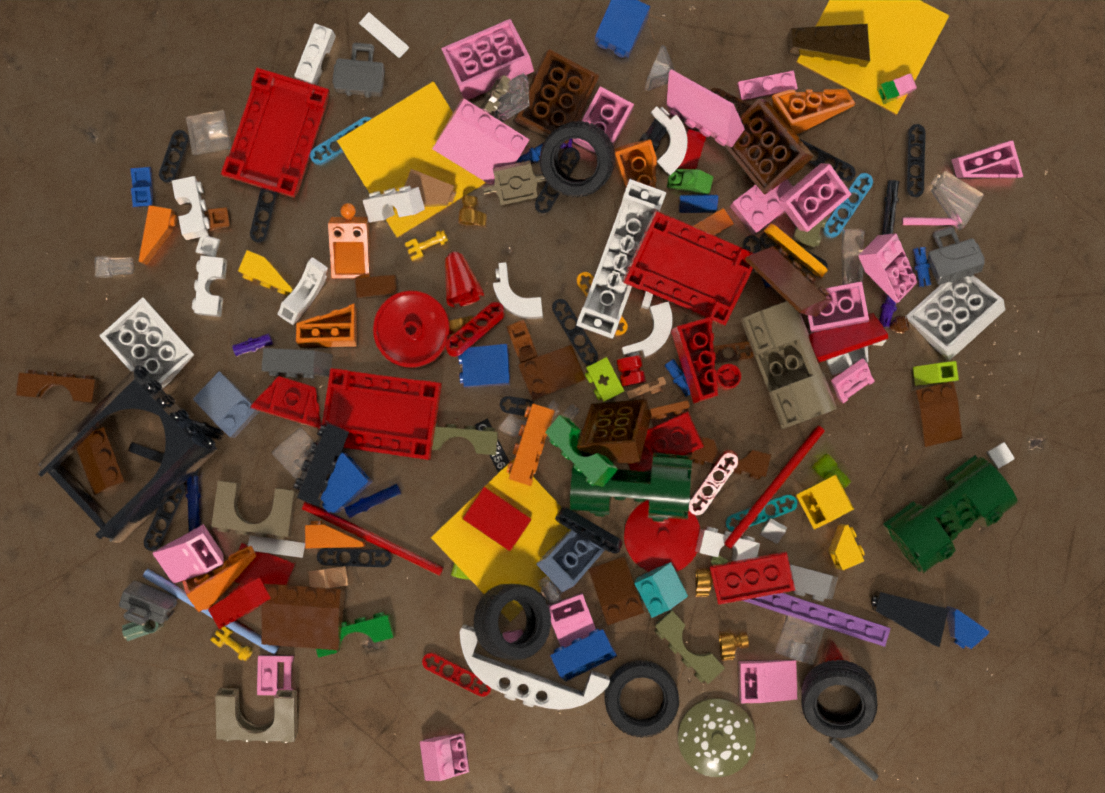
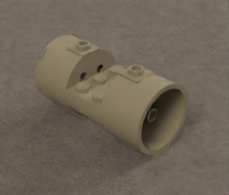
M787 301L756 312L741 320L782 429L837 409L824 372H821L808 338L809 333L801 313Z

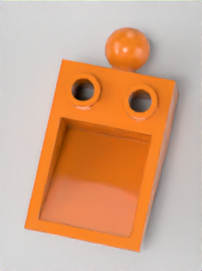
M346 203L340 210L343 217H331L328 222L331 278L370 277V224L368 217H354L356 213L354 205Z

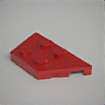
M281 376L276 377L250 405V409L317 429L322 424L319 415V404L316 400V388Z

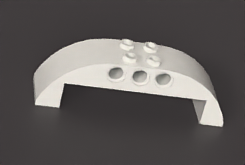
M631 179L629 180L576 326L613 339L632 286L623 283L622 280L654 211L660 212L666 192Z
M464 624L460 630L462 651L473 673L492 689L505 694L504 697L515 701L517 698L523 700V704L530 707L537 705L548 709H571L593 700L609 685V676L590 670L584 690L580 691L474 653L478 643L474 628ZM507 677L510 683L503 684L500 679ZM520 684H526L529 687V689L526 691H522L519 689L518 686ZM542 690L545 691L547 695L545 697H539L537 695V692Z

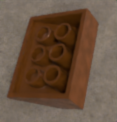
M548 49L541 59L513 121L547 137L563 124L578 121L599 75Z
M760 98L740 117L745 130L732 148L725 144L726 149L763 194H767L800 171L814 157L772 105Z
M772 246L745 258V261L799 313L817 317L832 301L828 296L830 293L823 286L818 287L814 283L816 279L809 273L805 274L801 270L803 267L797 261H791L788 258L789 253L782 247L776 248Z
M647 399L592 403L577 445L578 450L593 455L596 453L604 455L609 460L618 463L632 464L640 462L651 420Z
M264 584L271 599L262 604V645L339 650L345 591L332 588Z

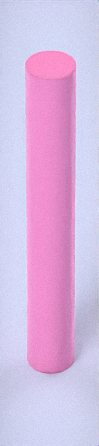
M902 218V225L960 226L961 222L960 218Z

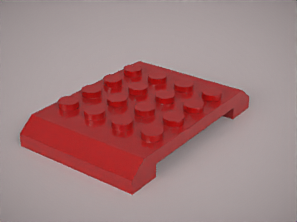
M256 67L251 82L252 89L229 157L226 156L221 175L295 198L300 189L310 159V153L313 150L328 104L330 90Z
M655 210L622 282L706 317H712L713 321L726 326L753 270V267L745 261V258L755 253Z
M330 368L322 424L324 425L325 421H328L348 430L349 434L343 448L430 460L442 383Z

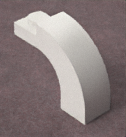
M656 106L651 114L666 128L670 138L667 151L659 158L657 163L671 175L680 166L685 157L687 134L682 121L677 115L670 120L668 118L670 114L663 107L659 109Z
M312 257L308 261L298 285L281 303L277 315L294 325L306 312L321 290L327 278L326 272L328 268Z
M506 262L499 263V268L495 270L496 279L500 280V282L493 283L499 302L507 311L520 318H543L541 297L522 298L514 294L509 287Z
M669 301L649 308L653 321L651 335L644 341L622 347L623 356L640 355L639 352L642 351L644 358L657 352L664 345L672 328V312Z

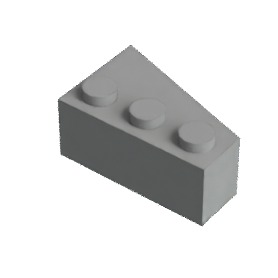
M790 564L795 585L794 594L805 596V593L813 595L812 599L824 602V598L833 599L838 577Z

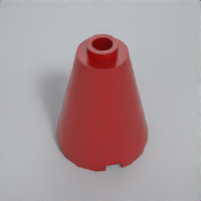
M459 252L449 253L448 257L445 258L446 301L448 306L455 307L454 304L459 303L461 307L479 301V296H484L483 289L464 255Z

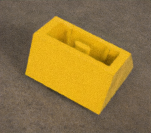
M837 475L815 484L796 495L813 529L819 528L854 510Z
M846 524L837 526L828 550L836 569L840 570L848 569L863 562V556L865 555L861 545H857L854 539L857 536L853 527L849 528V525Z

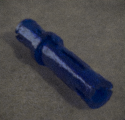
M192 476L187 479V494L185 496L188 498V533L193 530V526H195V529L200 527L199 497H201V493H199V476L193 477L194 484H192Z
M396 483L369 497H362L359 499L360 501L344 507L350 519L364 511L366 513L370 508L402 493Z

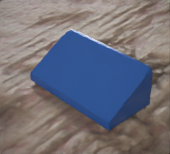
M681 195L679 197V213H716L717 195Z

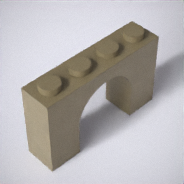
M217 482L211 527L217 528L216 531L228 532L231 529L236 530V534L247 535V532H254L257 537H266L269 534L274 535V539L285 540V537L291 536L297 498L294 490L275 488L272 511L269 517L259 524H253L246 521L238 509L241 483Z
M219 688L215 696L217 740L226 742L233 740H242L243 742L262 741L264 743L272 741L290 743L295 741L298 734L297 690H277L274 697V719L267 724L256 725L248 722L240 712L239 689Z

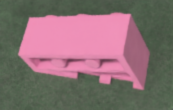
M1013 140L951 159L957 178L1023 177Z

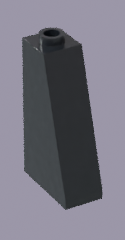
M876 591V594L872 595L870 603L873 606L872 610L928 643L940 647L948 614L947 608Z

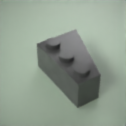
M263 348L262 371L269 372V376L278 377L280 374H286V377L297 378V375H303V378L314 379L315 376L329 377L333 354L315 350Z

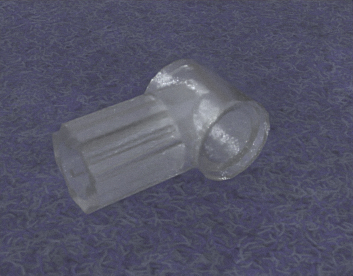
M102 256L94 258L95 277L97 278L133 274L134 263L131 257L112 258Z

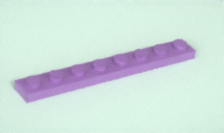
M784 593L742 600L884 647L891 629Z

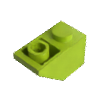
M956 361L912 367L915 386L959 380Z

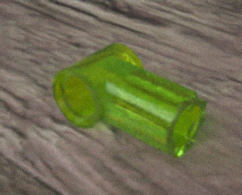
M827 453L812 465L813 469L822 478L828 479L837 475L843 489L851 482L837 467L836 461Z

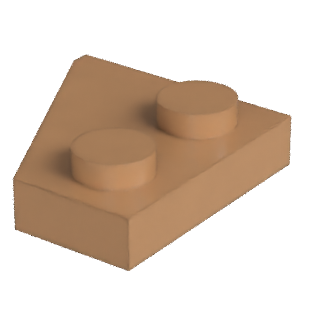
M660 377L653 382L633 389L626 393L628 400H641L645 398L644 394L650 391L652 395L662 391L661 387L666 384L664 377Z

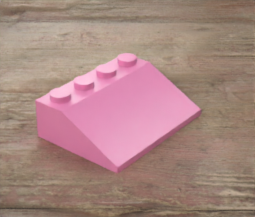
M511 19L441 48L461 95L466 100L490 91L497 78L502 75L510 79L509 82L534 72L530 56Z
M672 69L669 71L667 92L669 114L672 117L677 115L690 128H698L704 136H712L720 145L725 146L726 144L732 148L745 130L734 104Z
M461 99L432 149L492 185L495 179L493 168L515 164L530 139L466 99Z

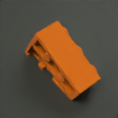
M355 304L340 310L336 309L323 316L319 315L296 323V343L300 348L357 347V308Z

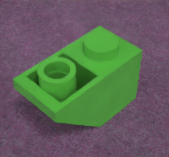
M676 169L669 175L667 188L696 195H709L713 176L701 170Z

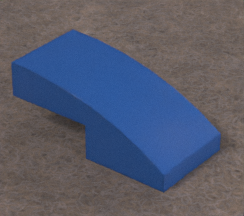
M151 167L130 168L133 187L131 188L133 207L152 206L153 183Z

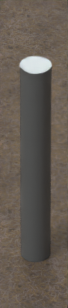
M832 738L829 741L833 747L873 781L877 780L879 775L836 738Z

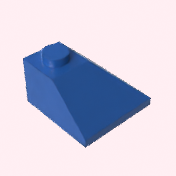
M946 607L948 609L947 622L950 636L955 639L954 643L962 649L965 647L972 649L989 634L987 629L958 609Z

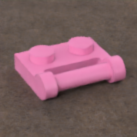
M863 358L831 380L836 395L843 404L848 401L850 396L864 386L875 382L871 376L868 364Z
M294 655L258 656L257 695H276L277 690H293L291 688V666L294 661ZM278 662H284L283 688H278Z

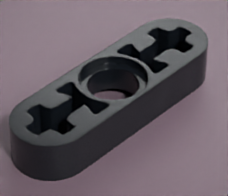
M177 130L172 134L159 170V178L166 184H172L173 180L178 179L190 145V136L183 130ZM183 135L185 141H181L179 145V141L177 140V138H181V136ZM178 145H179V147L182 149V151H180V150L177 149V148H173V147H174V146L178 147ZM174 152L180 155L177 162L170 161V155ZM169 163L170 165L175 166L176 168L174 169L172 167L170 170V167L167 166V164ZM170 171V173H172L173 176L168 177L167 179V177L164 176L165 172L169 173Z

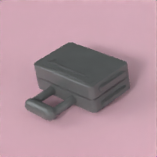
M353 43L351 60L340 58L336 60L332 81L336 92L346 93L347 96L352 94L365 95L366 98L382 96L385 67L383 63L373 62V44ZM357 50L369 51L368 61L356 60Z
M952 226L933 232V237L939 249L929 252L927 262L930 264V269L937 284L953 283L957 279L966 276L972 277L974 274L982 272L985 258L974 239L971 238L960 242ZM951 234L955 244L943 247L940 237Z
M133 581L123 591L119 607L128 610L123 615L124 619L136 624L145 625L149 619L163 624L174 614L178 598L138 581Z

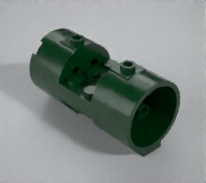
M581 451V453H582L585 457H589V456H592V455H593V454H590V453ZM653 453L652 472L618 469L604 487L590 485L585 480L586 476L572 466L570 510L588 511L594 513V516L605 517L610 514L612 497L615 500L634 498L636 502H645L647 499L649 500L648 518H652L653 521L662 522L664 519L668 520V518L688 520L692 456Z
M974 455L947 475L945 481L949 489L926 507L913 501L883 523L886 533L893 542H896L901 553L917 571L924 574L937 563L949 559L956 551L952 541L964 529H969L975 521L983 527H989L991 524L997 523L1005 512L1018 503L1017 497L1009 483L985 458H978Z

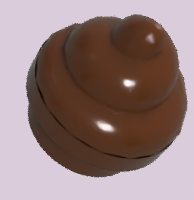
M896 316L889 328L899 334H905L906 331L910 330L907 316Z

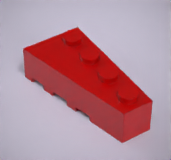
M712 317L680 325L671 330L694 404L718 396Z
M251 577L228 593L229 596L210 607L208 611L218 629H221L254 611L270 600L271 597L260 577L256 580H253Z

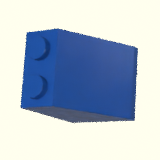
M611 0L595 35L597 45L603 49L609 48L613 50L619 57L626 56L629 58L647 22L650 6L638 0Z
M507 344L469 347L458 356L459 365L462 364L463 372H459L460 384H463L464 388L510 385L509 350Z
M341 453L338 457L334 471L328 480L326 491L323 492L320 498L323 501L322 506L329 513H339L373 482L348 453Z

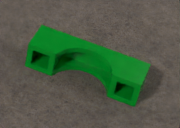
M559 415L545 432L549 437V442L562 450L561 454L574 463L573 467L586 476L585 480L590 485L604 487L618 468L604 455L596 453L585 457L577 447L581 430L570 418Z
M384 612L373 614V618L368 620L365 617L354 619L355 623L347 625V622H342L340 646L344 637L353 632L368 635L374 643L394 638L395 632L390 614L385 615ZM340 646L339 650L316 649L317 656L320 658L335 654L340 651Z

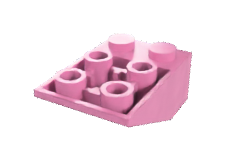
M896 233L878 235L858 255L865 272L895 303H899L917 283L916 276L912 271L909 260Z
M204 524L152 553L173 584L206 574L221 566L224 562V554Z
M583 593L548 605L549 612L551 613V623L561 647L564 646L566 648L572 645L571 642L577 638L584 639L589 636L591 631L596 630Z
M796 660L738 661L739 701L741 703H766L797 700Z

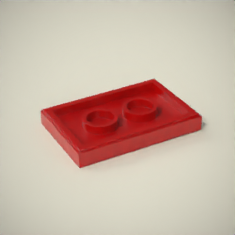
M485 487L481 489L462 517L468 524L508 551L512 550L532 520Z
M241 543L238 551L248 547V544ZM255 551L256 557L234 580V582L241 584L251 577L253 580L260 577L263 585H288L296 563L270 553Z

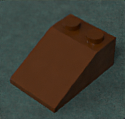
M572 345L518 365L533 402L586 380Z
M954 381L911 391L924 447L962 439L959 403Z
M625 556L588 569L607 625L644 613Z

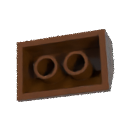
M103 427L93 431L76 448L94 495L130 482L111 428Z

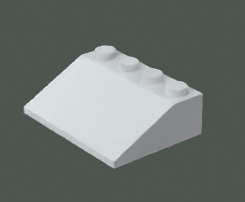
M973 275L972 277L966 276L957 279L953 283L941 284L907 315V318L932 347L950 361L1005 311L1004 299Z
M143 297L100 335L102 340L130 371L137 365L144 366L149 371L148 375L162 385V389L172 381L194 356V353Z

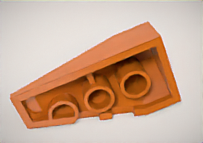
M812 89L805 92L787 90L772 95L773 108L795 134L802 133L855 105L854 100L846 89H824L823 92H813Z
M651 139L629 143L614 149L615 163L625 191L630 179L656 188L657 157Z
M249 546L231 554L228 560L224 561L221 566L206 574L182 581L186 596L198 612L209 609L256 557L253 547Z

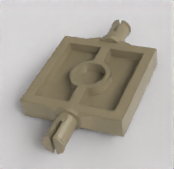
M502 75L497 78L491 90L486 92L485 100L480 109L488 114L497 110L500 105L498 99L500 96L505 95L510 87L508 84L510 79Z
M525 161L493 168L494 184L483 186L484 194L496 192L499 196L500 204L505 205L538 198L537 183L545 181V177L542 174L535 175L531 162Z

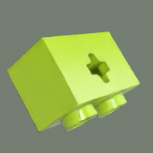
M607 357L586 367L587 372L585 376L589 383H594L596 389L593 391L598 401L602 399L604 403L624 392ZM600 376H603V378H608L606 386H604L603 383H598L600 381Z

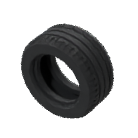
M572 121L563 124L551 132L545 139L539 156L541 172L548 185L550 184V187L554 188L558 193L573 198L588 196L599 190L611 177L616 161L614 146L607 133L605 134V131L601 130L600 127L598 128L597 125L584 121ZM581 139L588 142L594 148L597 155V167L591 177L574 179L562 171L558 161V153L565 141Z
M500 584L488 590L476 606L473 619L475 635L482 648L495 657L510 660L529 658L537 653L547 641L551 629L550 609L544 597L534 588L523 584ZM515 600L519 602L525 611L526 627L518 640L509 643L500 633L498 620L502 608L508 602Z
M647 660L627 662L615 670L609 678L610 682L605 689L604 696L606 711L612 723L623 733L640 738L652 737L666 730L674 721L679 707L678 689L667 670L659 664ZM635 678L651 679L662 689V705L657 713L649 718H633L624 712L620 705L622 689Z
M847 660L823 662L815 666L804 679L801 693L802 711L809 725L817 732L832 738H847L861 734L873 723L878 707L877 690L871 675L864 668L858 666V664ZM844 685L854 689L861 700L852 710L838 713L824 708L819 702L818 697L823 690L830 686Z

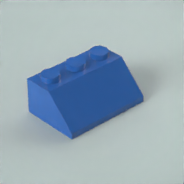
M603 629L593 630L589 633L588 637L584 639L577 638L571 642L572 645L566 648L564 646L559 647L553 651L554 654L550 655L559 676L565 682L617 657Z

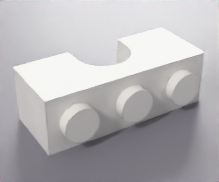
M314 24L294 75L297 80L313 85L318 84L322 73L321 65L326 53H330L336 37L333 30Z
M195 176L173 180L174 196L179 205L185 203L192 204V209L188 214L178 216L183 237L189 240L208 236L210 223L208 217H205L204 211H207L205 200L201 198V193H203L202 183L198 182Z
M410 185L399 188V191H395V188L386 190L384 194H380V191L369 194V198L362 200L369 222L385 220L395 215L393 206L397 209L399 217L415 215L425 210L419 187L411 188Z
M201 256L200 261L197 262L196 269L199 274L194 284L196 298L192 301L194 313L221 317L223 298L211 295L209 286L216 279H226L228 262L226 259Z
M707 527L706 530L700 529L695 552L718 557L721 547L724 546V541L732 532L725 531V534H720L716 528ZM745 535L743 539L739 538L732 547V560L739 561L757 557L760 543L754 542L755 538Z

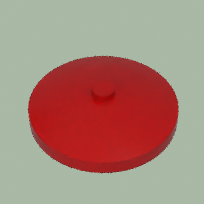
M419 291L400 292L388 298L377 311L373 323L374 340L382 355L392 363L408 368L422 367L436 360L445 350V343L450 337L449 318L443 306L432 296Z
M649 500L642 502L631 512L625 524L624 542L628 554L639 567L648 572L669 562H672L676 572L682 570L691 563L697 554L695 549L700 525L695 514L689 511L688 520L668 518V520L664 519L662 522L653 521L652 518H648Z

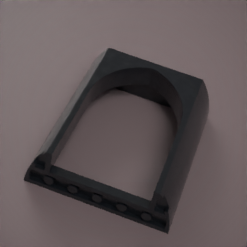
M137 365L39 463L40 470L38 475L40 477L51 475L100 528L95 536L99 539L103 537L109 538L110 542L115 543L123 542L218 450L215 442L203 434L202 428L189 419V414L175 404V399L162 390V385L157 380H153L148 375L149 371L142 365ZM125 409L149 411L160 417L164 427L166 445L162 463L154 477L111 518L61 463L103 421L114 413Z

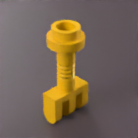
M438 230L436 231L437 236L421 243L416 238L406 242V247L414 246L407 250L408 253H417L410 257L411 260L415 261L424 257L422 250L439 242L441 245L446 244L448 237L445 231Z
M226 626L221 628L224 634L216 630L215 635L220 639L218 640L212 636L210 640L218 647L227 644L239 654L238 659L247 661L253 653L249 646L243 648L230 638L233 632Z

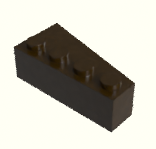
M868 24L791 28L788 34L789 53L813 58L819 57L824 58V60H835L845 64H856L861 67H867L870 62Z

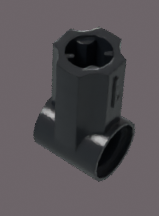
M655 118L639 141L651 139L654 151L656 152L667 130Z

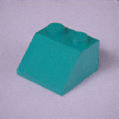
M672 562L638 576L634 583L652 618L672 609L688 597Z

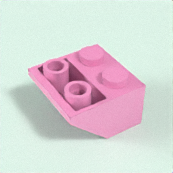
M464 733L433 737L420 741L426 781H442L469 772Z

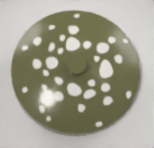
M723 698L702 700L687 710L681 719L678 728L679 749L687 764L703 775L709 777L732 775L747 764L754 752L756 743L754 725L748 714L739 705Z

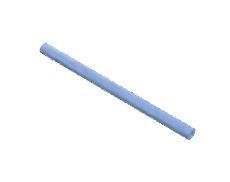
M150 569L144 572L143 577L194 607L186 596L185 590ZM208 609L201 611L212 618ZM237 621L226 626L273 655L279 649V646L262 645L259 634Z

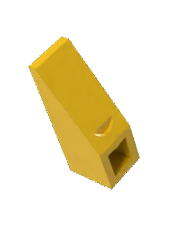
M246 250L238 272L243 274L242 278L253 282V279L261 281L259 285L268 289L271 286L278 288L277 292L286 296L292 293L294 289L265 257Z

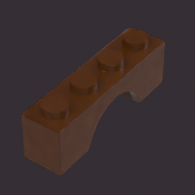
M26 370L25 373L18 372L17 396L42 398L50 387L62 385L69 390L73 401L98 404L100 381L94 380L95 376L83 375L82 378H75L76 374L64 373L62 377L56 376V372L45 371L44 375L37 374L38 371Z
M700 436L704 447L691 452L690 456H692L693 463L704 465L706 462L712 464L713 467L721 454L717 450L715 440ZM750 450L744 458L738 460V464L732 473L741 475L742 472L749 473L750 478L760 480L761 477H766L771 454ZM726 459V464L723 467H726L733 460Z

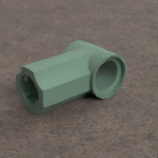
M150 619L145 625L131 622L122 626V633L124 638L130 641L162 629L164 623L155 622L156 626L152 628L149 623Z

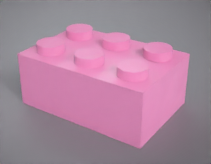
M600 87L582 121L597 125L598 128L600 127L601 130H604L614 146L633 111L634 104ZM573 139V142L596 154L594 148L588 142L581 139Z
M821 163L777 201L797 228L808 232L852 194L832 166Z
M785 180L767 194H763L755 185L735 200L730 207L750 233L755 236L785 212L777 200L793 186L788 180Z
M862 282L826 288L830 293L828 296L832 301L817 317L808 315L811 333L869 322Z

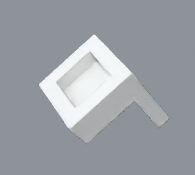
M848 353L826 360L831 375L845 371L853 365Z

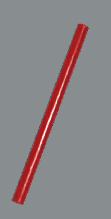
M816 426L724 541L725 546L731 549L825 432L821 426Z
M305 502L302 506V510L438 576L441 575L444 567L331 512L329 513L318 506Z

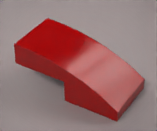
M688 130L686 154L677 169H697L706 136L700 132Z

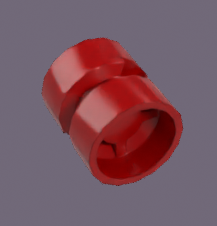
M641 355L616 360L618 371L622 372L620 376L622 387L646 382L644 371L640 369L643 366Z
M733 364L722 365L716 370L717 386L722 390L733 389L741 381V372Z

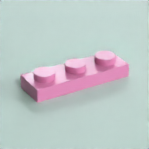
M794 70L737 83L740 99L744 101L772 96L787 90L797 91L798 89Z

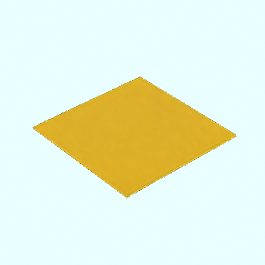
M829 0L815 27L868 24L869 64L867 67H861L856 64H845L840 61L824 60V58L802 55L799 56L797 62L883 108L898 114L908 94L883 105L877 88L882 83L899 79L908 74L912 75L915 82L949 15L921 0Z
M434 81L337 140L369 193L380 191V194H384V191L395 188V191H399V188L405 186L411 169L453 185L454 191L457 192L453 203L486 183L432 149L453 114ZM393 206L395 215L387 218L386 221L396 237H399L448 206L424 207L425 210L415 215L399 217L397 209Z
M508 463L484 487L532 519L511 551H508L462 519L479 492L446 522L431 539L483 594L500 584H523L541 593L552 581L538 567L537 562L570 529L555 520L557 511L561 506L534 477L531 486L509 479L510 473L506 472ZM513 600L502 608L501 613L511 622L523 610V607L519 602Z

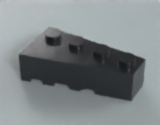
M325 421L324 425L321 424L317 431L318 439L316 442H312L309 448V453H311L309 459L304 460L301 466L303 472L300 478L297 477L293 484L294 493L298 499L318 507L320 506L322 500L318 499L319 495L326 491L328 486L327 475H331L336 465V460L334 459L335 456H340L349 434L347 429Z

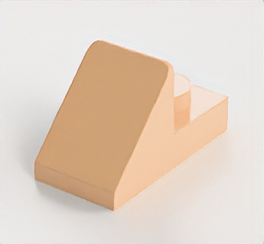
M346 566L308 571L310 587L332 588L349 585Z

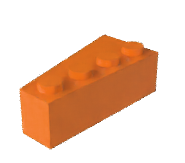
M532 403L531 407L527 406L524 415L527 418L526 425H521L518 435L522 437L519 444L515 443L512 453L516 456L514 462H509L506 471L510 473V480L528 486L532 485L533 476L537 470L539 457L547 437L545 432L551 425L555 410Z

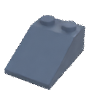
M220 371L193 398L215 424L232 438H235L260 412L250 409V405L253 402Z
M569 530L537 562V565L561 592H564L579 581L605 550Z

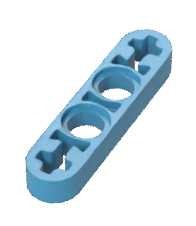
M364 117L315 147L310 153L311 160L316 165H324L342 154L343 150L341 147L338 151H332L330 149L331 143L372 118ZM324 147H327V150L331 153L330 156L327 153L323 154L322 160L315 159L317 152L320 154L326 152Z
M862 173L854 180L848 190L850 193L857 194L858 201L852 203L847 198L835 208L823 228V233L826 237L835 238L843 230L873 185V178L870 174ZM864 178H866V183L868 184V186L864 185L862 189L859 191L857 189L861 184V181L859 179L863 180ZM841 208L845 209L848 212L847 218H840L838 210ZM835 221L840 222L835 227V230L837 232H828V226L831 227L835 223Z

